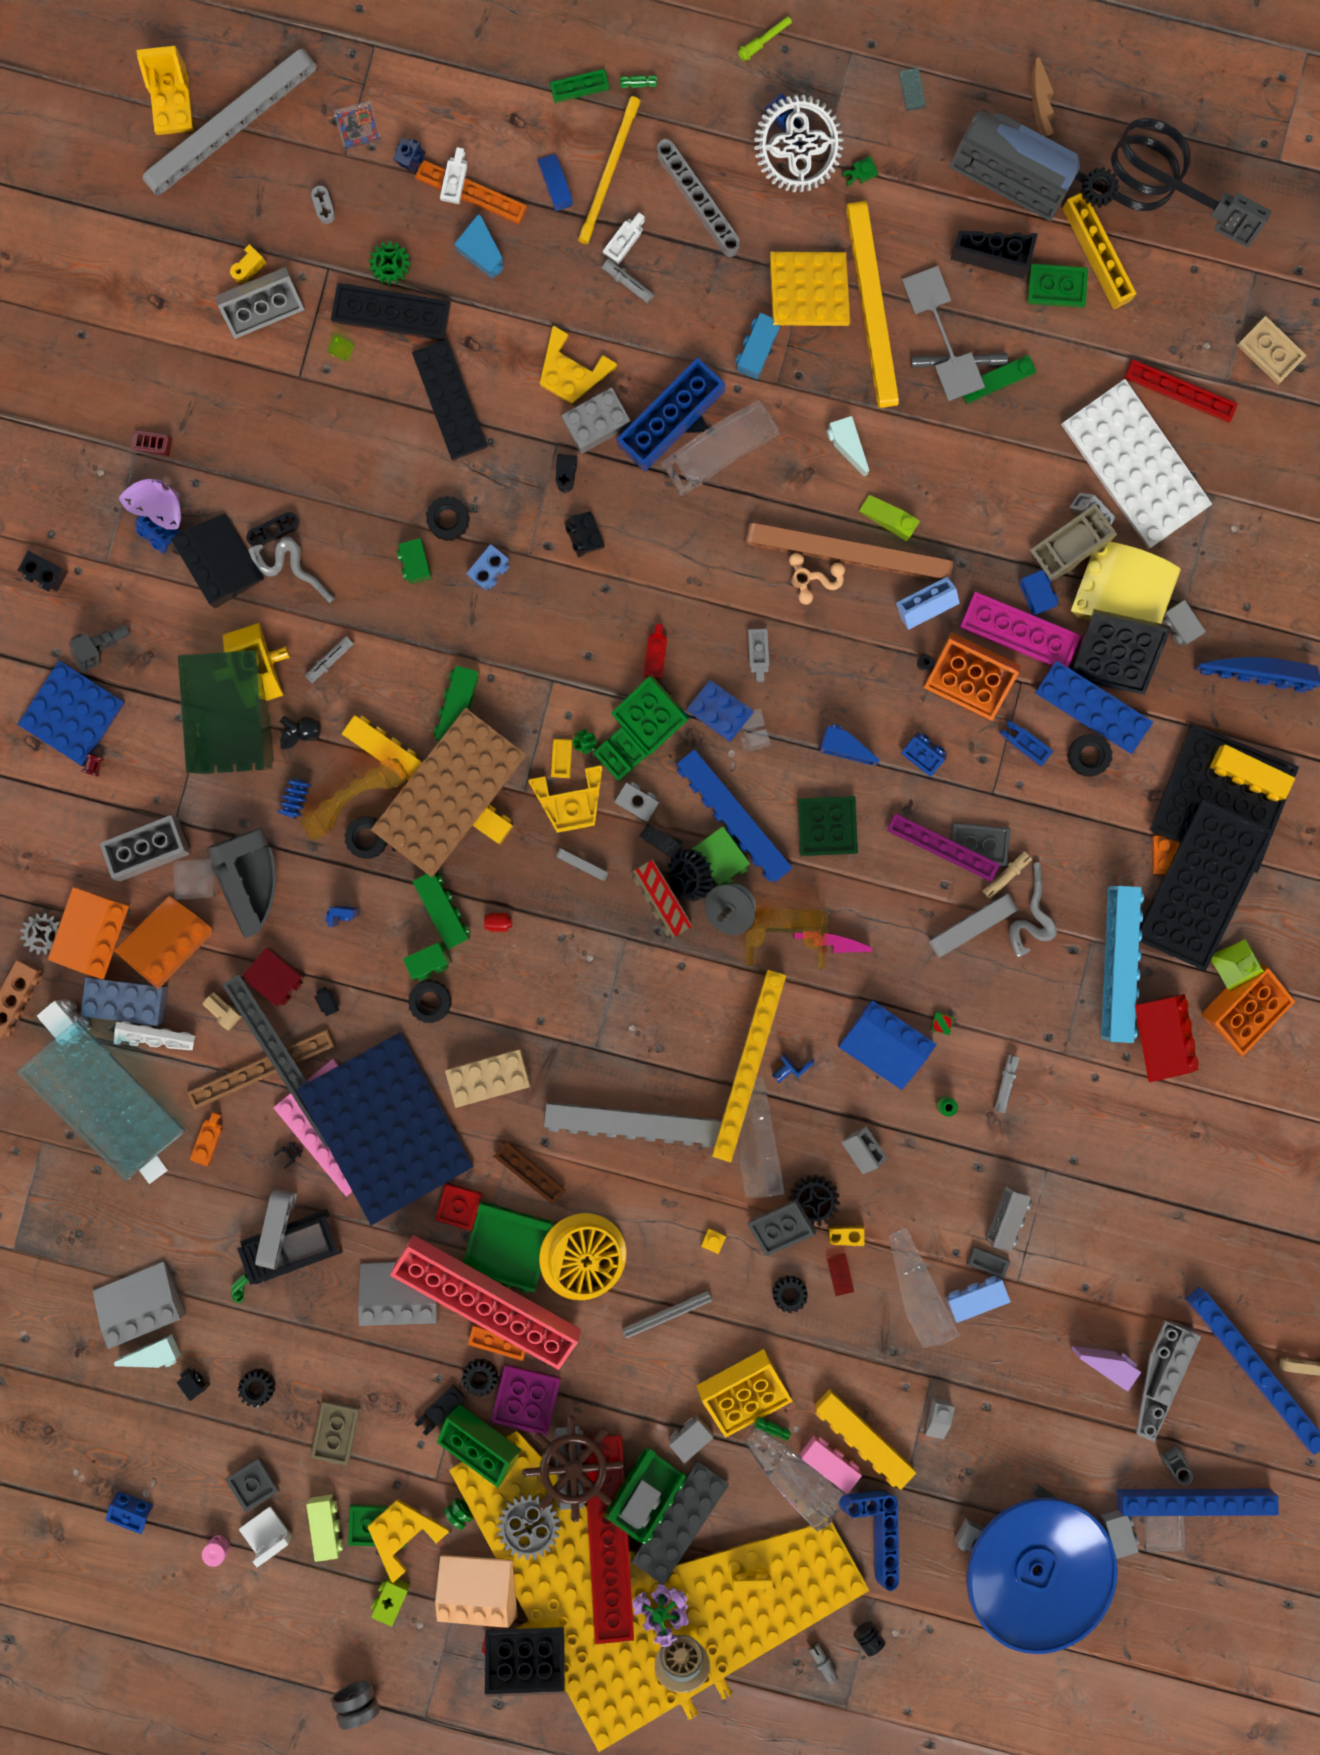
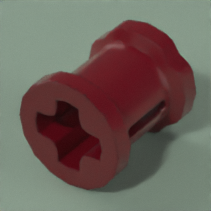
M86 754L87 761L85 768L81 772L99 777L98 770L104 758Z

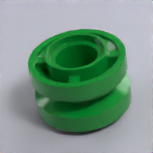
M456 1497L452 1501V1506L448 1505L444 1509L449 1522L460 1530L466 1526V1522H471L474 1519L468 1505L460 1498Z

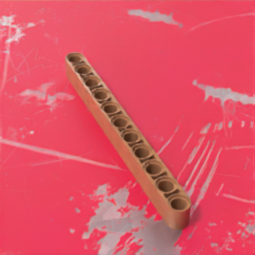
M756 523L749 524L745 542L751 546L788 553H800L803 556L940 581L946 577L951 579L954 563L946 559Z

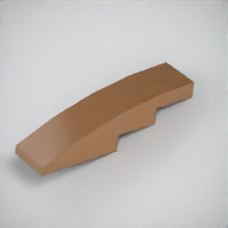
M1038 57L1032 66V104L1039 134L1051 140L1054 132L1049 121L1054 112L1049 101L1054 91L1041 59Z

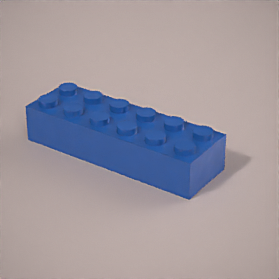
M697 357L616 439L618 447L646 472L725 392V383Z

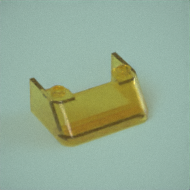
M756 909L754 922L746 933L745 966L755 965V949L764 943L766 932L803 933L805 946L810 949H818V969L827 968L828 916L824 911Z

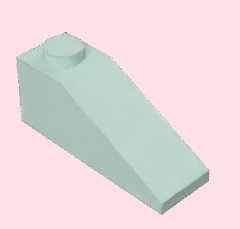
M852 416L831 422L828 427L829 430H827L829 441H833L834 447L863 476H867L869 467Z
M170 1334L120 1357L114 1362V1365L155 1368L165 1365L169 1367L177 1362L176 1359L181 1353L173 1335Z

